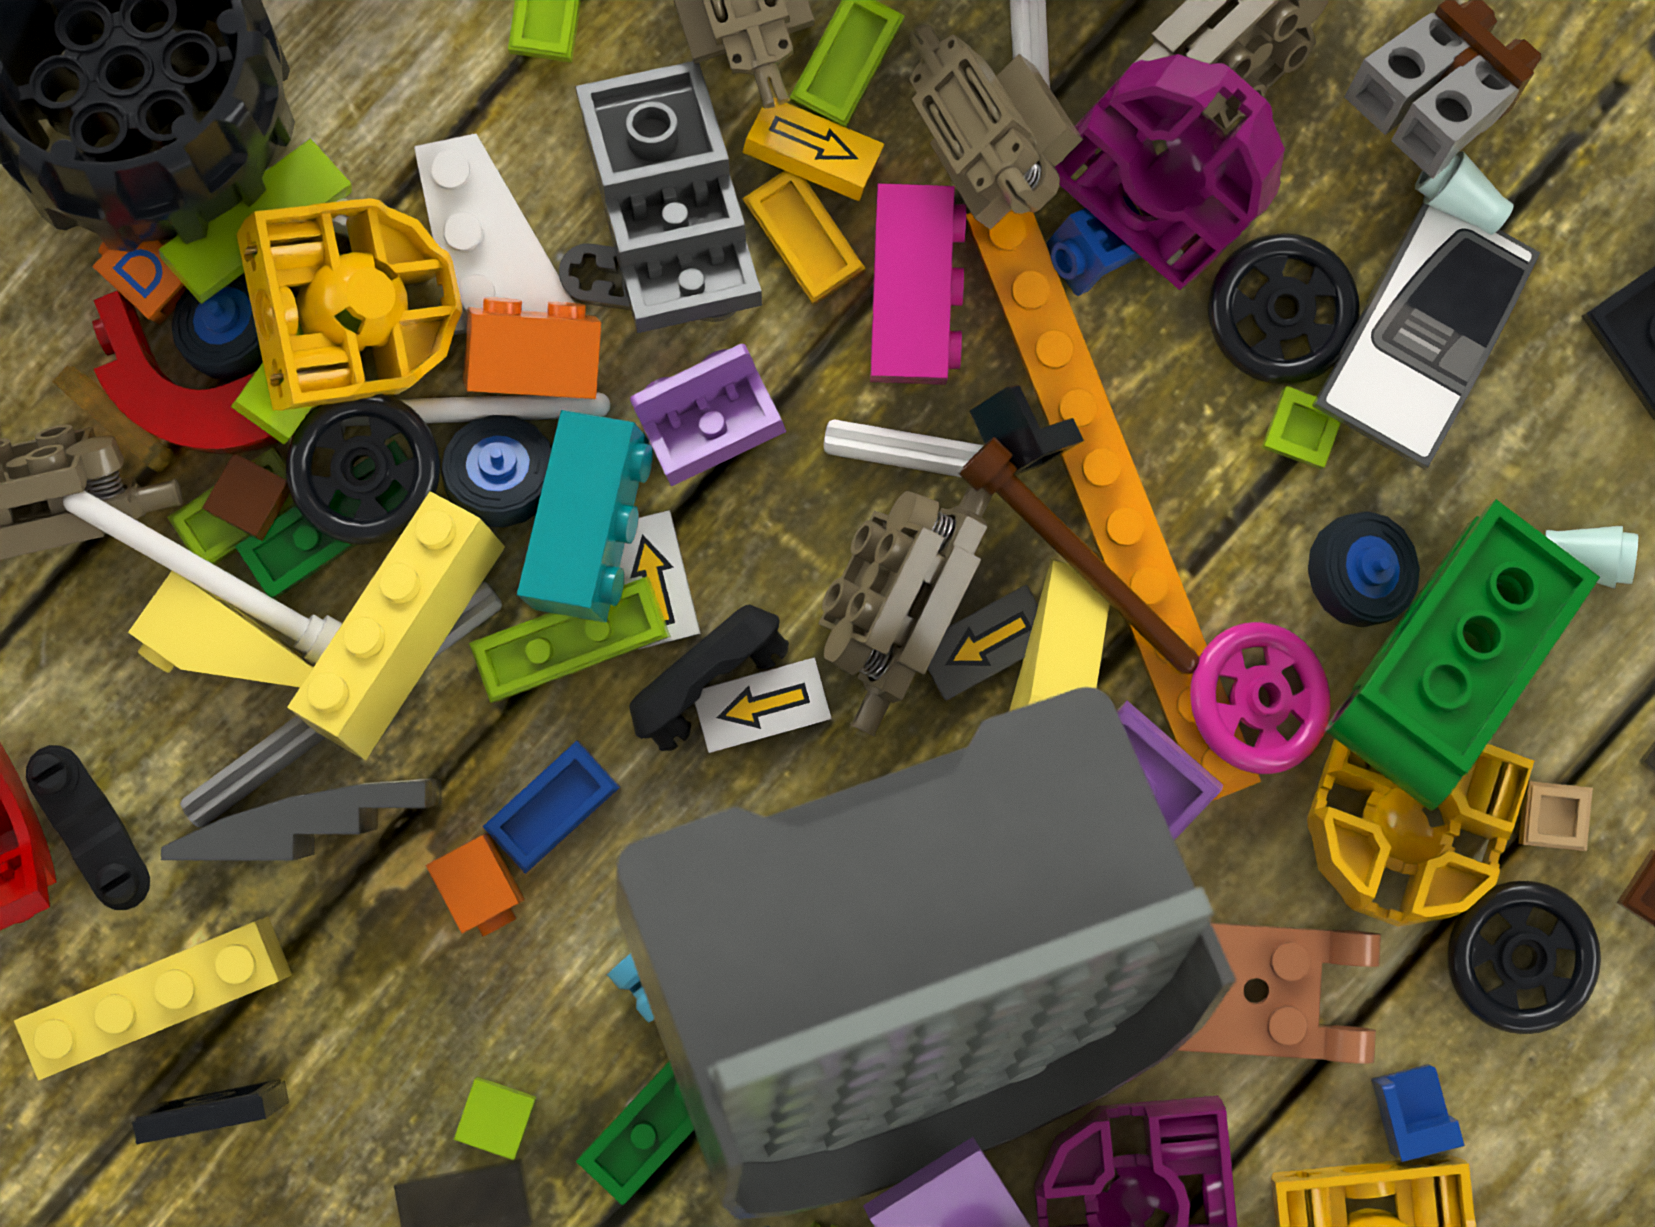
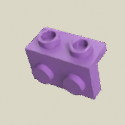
M739 344L731 349L715 351L708 355L701 363L672 377L659 378L647 385L643 391L630 397V402L671 487L787 432L745 344Z

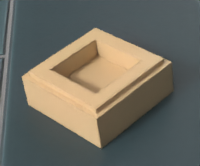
M1528 781L1522 800L1518 844L1587 851L1593 788Z

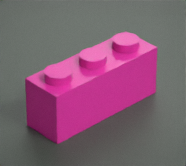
M878 183L870 382L946 385L948 369H960L962 331H950L951 306L963 305L964 268L952 267L953 242H965L966 204H954L955 186Z

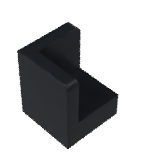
M1017 384L1004 388L969 411L985 444L995 437L1013 454L1009 461L1017 467L1014 475L1041 467L1084 441L1073 418L1040 429L1021 387Z

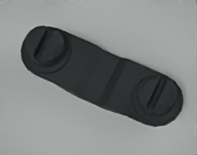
M750 604L734 612L633 698L629 708L635 735L641 739L652 738L661 751L676 749L678 747L674 741L676 736H679L685 742L691 732V722L687 721L681 713L700 698L702 689L717 675L730 673L748 657L756 664V668L768 669L776 665L771 659L773 654H777L781 659L786 656L789 642L777 631L780 623L779 617Z
M49 745L39 749L30 757L26 766V781L29 789L54 829L68 847L73 860L94 894L104 906L113 910H128L138 906L146 898L150 889V875L146 865L136 851L125 826L109 800L90 777L81 760L72 750L59 745Z

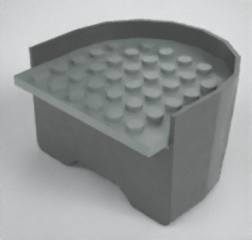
M1092 687L1076 688L984 720L966 748L788 810L763 817L747 810L733 807L637 840L625 847L619 855L617 863L616 912L720 1202L736 1219L787 1216L853 1200L895 1186L971 1137H974L982 1151L986 1152L1027 1135L1110 1094L1169 1058L1205 1026L1236 982L1233 971L1209 920L1213 915V910L1203 888L1196 889L1116 708L1107 694Z

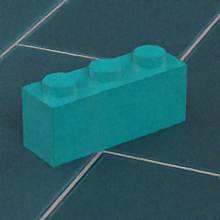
M561 410L517 591V596L534 610L606 623L610 605L616 606L620 601L624 587L623 568H620L625 543L631 544L633 542L638 527L639 512L637 506H634L639 482L645 483L647 481L653 462V449L651 445H648L649 439L634 422Z

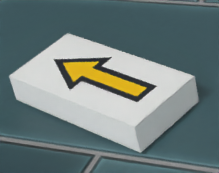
M668 510L640 517L633 542L631 544L625 543L620 562V568H623L624 585L644 577L650 578L671 636L670 638L639 648L644 649L699 635L701 631L671 512Z
M815 657L703 688L700 698L695 702L709 753L832 719Z

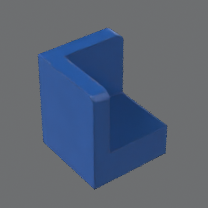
M1427 1064L1371 1079L1390 1153L1401 1162L1465 1146L1458 1120L1447 1112L1435 1067Z

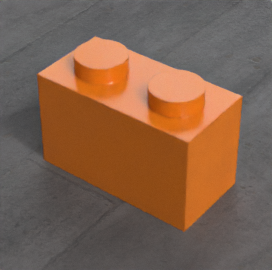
M485 297L483 299V308L468 307L463 384L467 391L596 399L602 322L594 315H586V305L548 302L547 312L522 311L521 300Z

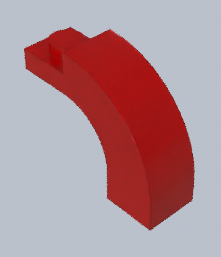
M114 291L93 300L100 318L92 321L96 337L107 356L115 354L117 360L93 370L108 397L132 422L163 440L204 453H244L279 442L231 407L254 373L217 388L198 390L178 386L167 377L158 365L135 306L119 291Z
M0 743L1 931L14 924L25 922L35 914L50 908L48 886L57 883L52 857L38 816L14 765Z

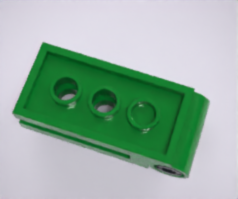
M1495 499L1486 507L1480 517L1476 516L1467 524L1351 689L1353 691L1337 709L1327 724L1325 732L1428 810L1433 811L1447 798L1461 778L1474 765L1600 577Z

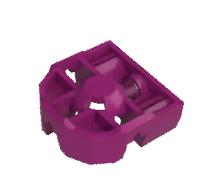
M1177 54L1151 61L1139 60L1133 63L1075 125L1083 140L1055 167L1060 177L1059 185L1178 290H1181L1235 241L1253 220L1266 211L1279 191L1285 148L1273 121L1272 106L1224 63L1209 64ZM1218 92L1227 100L1232 95L1241 102L1238 110L1245 115L1226 136L1217 122L1203 113ZM1166 140L1168 149L1157 155L1152 141ZM1100 148L1101 150L1096 154L1095 151ZM1085 164L1087 167L1085 172L1076 181L1072 180L1071 176ZM1123 196L1130 198L1141 210L1143 216L1133 212L1126 205ZM1181 249L1183 253L1170 266L1167 261Z
M1215 1095L1104 1105L1092 1109L1083 1118L1055 1137L1044 1164L1036 1177L1034 1192L1038 1227H1049L1046 1199L1085 1195L1087 1224L1055 1227H1146L1144 1222L1153 1215L1156 1208L1169 1213L1162 1227H1238L1227 1112L1222 1099ZM1143 1115L1147 1155L1127 1154L1113 1158L1109 1119L1119 1118V1116ZM1115 1168L1118 1176L1110 1182L1107 1190H1103L1105 1184L1115 1176ZM1202 1174V1196L1207 1223L1188 1225L1190 1202L1185 1186L1178 1176Z

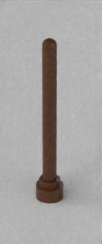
M995 437L991 438L963 466L958 474L976 492L981 488L990 496L996 492L1177 671L1186 675L1194 673L1199 664L1198 654L1014 475L1017 467L1009 461L1013 454Z

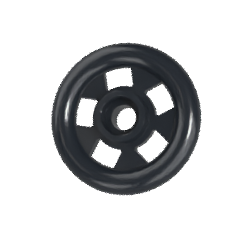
M1290 233L1262 236L1247 242L1234 251L1217 272L1211 286L1208 301L1211 331L1225 357L1248 376L1272 384H1296L1309 381L1331 369L1341 355L1339 353L1360 315V303L1356 284L1344 262L1322 243L1309 237ZM1288 259L1301 261L1314 268L1307 285L1296 278L1283 276L1282 273ZM1255 268L1268 279V282L1261 286L1254 299L1251 300L1238 290V286L1244 277ZM1315 296L1333 297L1334 319L1332 324H1316L1314 322L1317 310ZM1288 297L1295 303L1296 313L1293 318L1283 319L1276 314L1274 303L1277 298ZM1248 315H1253L1255 324L1266 335L1265 339L1253 347L1246 343L1236 326V323ZM1304 334L1307 338L1310 352L1301 357L1284 359L1280 341L1292 340Z
M377 394L373 397L355 401L319 405L314 408L296 429L289 445L286 460L288 488L301 515L322 534L340 542L357 545L382 543L401 535L429 492L436 493L440 476L438 448L432 432L425 421L404 402L384 394ZM354 417H369L371 435L355 436L345 440L341 421ZM401 433L407 440L413 457L396 465L394 456L388 446L385 445V441ZM316 447L333 449L335 451L331 459L330 477L312 475V459ZM361 457H371L375 463V472L367 480H358L353 472L355 462ZM397 480L408 493L398 506L388 512L377 502V497L384 494L390 488L393 481ZM337 490H340L348 497L361 500L354 518L341 515L329 507Z
M1512 881L1491 888L1467 911L1459 915L1450 935L1447 952L1451 982L1465 1007L1487 1025L1515 1034H1534L1548 1031L1562 1025L1575 1016L1592 995L1598 981L1601 965L1598 936L1587 913L1573 898L1563 891L1548 884L1535 881ZM1533 907L1542 909L1557 918L1549 935L1538 928L1526 925ZM1498 913L1510 924V928L1503 931L1496 938L1494 944L1491 945L1479 932L1485 923ZM1527 945L1532 951V961L1527 967L1519 969L1513 964L1512 954L1518 946ZM1557 948L1575 951V963L1571 978L1553 975L1557 961ZM1491 960L1493 970L1502 981V984L1486 992L1480 984L1474 968ZM1542 985L1546 1004L1535 1008H1519L1516 991L1518 989H1533Z

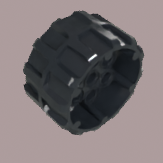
M0 0V163L10 177L25 192L41 217L56 229L68 230L80 226L98 234L108 249L131 252L135 251L142 242L172 239L177 235L185 244L207 237L208 223L231 210L241 201L248 207L254 204L266 191L262 176L273 158L277 145L287 147L291 141L295 124L283 89V81L288 79L290 68L262 1ZM207 20L218 25L227 46L217 48L214 41L207 34L200 32L206 25ZM161 21L166 22L164 27L158 31L145 33L152 24ZM94 34H102L96 42H94L92 37ZM198 65H207L201 74L194 77H184L185 73L191 68ZM137 77L142 78L137 86L131 89L120 90L126 81ZM78 90L70 100L56 102L58 97L64 92ZM210 110V112L202 119V121H200L197 115L198 112ZM47 119L49 124L58 133L70 136L71 140H58L52 145L50 152L46 151L49 147L50 139L38 120ZM173 122L171 134H159L164 126ZM118 134L115 141L108 146L95 147L97 142L104 136Z

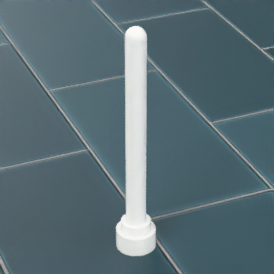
M596 392V399L537 395L398 399L416 411L426 424L472 422L473 420L492 415L515 416L522 420L559 419L561 410L603 417L609 412L611 406L609 398L600 392ZM312 406L307 415L317 406ZM354 417L341 421L343 433L345 432V426L370 425L369 417Z
M86 491L63 497V505L70 513L295 640L294 648L303 652L302 660L315 666L342 625L341 622L328 615L323 620L314 614L309 619Z

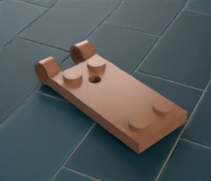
M1211 923L1236 978V982L1205 1026L1177 1051L1323 1059L1358 1064L1374 1063L1375 1029L1356 1026L1319 1025L1322 963L1378 967L1380 963V933ZM1254 978L1262 979L1268 988L1266 997L1258 1003L1249 1002L1244 996L1245 984Z

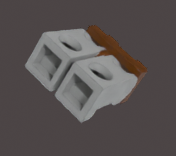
M1445 0L1437 7L1434 13L1423 17L1365 58L1344 98L1384 135L1400 124L1391 141L1434 179L1450 164L1453 157L1461 149L1511 111L1532 78L1533 71L1541 60V53L1525 39H1514L1507 46H1504L1491 34L1497 20L1494 11L1482 0H1469L1461 5L1455 0Z

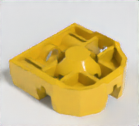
M367 198L254 211L243 221L236 235L273 411L355 401L373 397L377 394L398 395L414 385L427 372L447 357L456 325L462 315L461 297L450 254L439 247L418 219L389 208L380 200ZM346 214L349 217L346 221L352 252L339 255L332 218ZM436 277L437 286L442 285L444 296L440 298L442 306L408 310V298L404 285L423 283ZM301 286L297 295V305L289 287ZM346 309L353 317L362 322L357 332L354 333L346 329L334 316ZM298 321L300 323L304 335L296 336L298 330ZM366 346H372L379 380L365 381L359 351H363ZM284 378V381L280 385L279 379Z
M1334 738L1307 817L1318 870L1337 890L1344 902L1352 910L1397 927L1451 918L1467 911L1496 885L1501 870L1499 869L1500 864H1498L1500 854L1504 852L1507 840L1510 839L1535 761L1487 744L1469 772L1461 778L1452 792L1437 807L1441 812L1444 825L1430 827L1428 818L1422 811L1424 808L1422 804ZM1333 783L1370 796L1363 810L1362 818L1332 807H1326L1328 802L1326 798L1328 792L1332 789ZM1461 829L1489 839L1482 862L1454 852L1456 849L1452 847L1454 837L1460 836ZM1385 867L1395 872L1410 875L1399 911L1394 909L1388 910L1379 907L1378 903L1372 902L1376 896Z
M1452 1155L1416 1158L1404 1162L1395 1160L1274 1172L1271 1177L1276 1227H1476L1470 1166L1464 1159ZM1392 1194L1395 1196L1396 1215L1384 1209L1363 1208L1350 1213L1346 1212L1345 1198L1368 1199L1385 1197Z

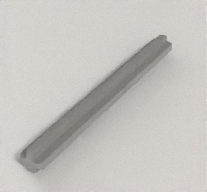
M483 581L433 659L501 610L502 602L488 583ZM295 716L184 797L180 803L183 812L197 828L206 826L326 737L317 733L298 716Z

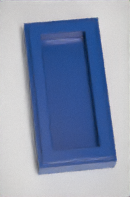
M577 740L482 827L526 874L620 788V785Z

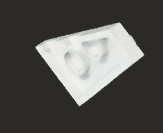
M477 134L414 146L433 239L439 247L450 254L454 264L463 307L462 315L454 331L455 335L466 333L468 307L483 308V299L485 297L521 300L522 311L547 312L548 302L575 303L563 288L558 273Z

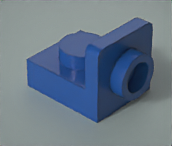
M1123 196L1126 205L1133 212L1141 215L1131 199ZM1086 208L1069 215L1046 242L1055 270L1064 278L1076 296L1088 292L1103 275L1141 257Z

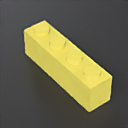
M430 491L287 708L317 733L366 761L467 607L472 596L505 548L502 542L481 518Z
M268 916L16 1019L14 1023L39 1081L277 983L291 976L292 973Z

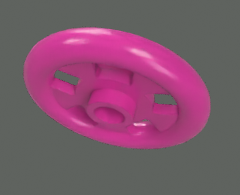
M1248 622L1224 630L1205 647L1199 656V664L1192 675L1190 699L1198 730L1211 750L1233 767L1256 774H1274L1289 770L1311 755L1324 736L1331 707L1330 689L1325 671L1312 649L1300 637L1283 627L1270 623ZM1253 647L1263 648L1266 666L1259 665L1246 669L1242 650ZM1291 665L1299 675L1304 689L1295 695H1292L1287 679L1281 674L1282 670ZM1219 676L1234 680L1229 695L1230 705L1218 703L1216 700V687ZM1261 686L1265 688L1269 696L1268 708L1262 705L1258 697ZM1291 712L1301 724L1293 737L1287 741L1277 731L1276 726L1283 723ZM1239 720L1248 727L1259 730V736L1254 747L1241 742L1234 736Z

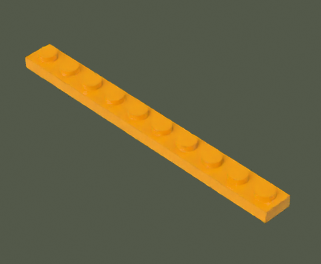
M1010 210L992 229L976 220L972 213L966 214V223L1047 425L1050 426L1073 418L1084 439L1080 444L1061 454L1060 458L1101 560L1200 656L1207 646L1059 275L1052 264L1050 253L1034 213L1017 214ZM1126 621L1174 742L1223 784L1221 792L1212 801L1261 782L1259 774L1240 770L1222 760L1203 739L1195 723L1191 707L1190 688L1193 673L1186 675L1177 671ZM1219 677L1216 687V700L1218 703L1230 705ZM1238 724L1234 736L1246 744Z

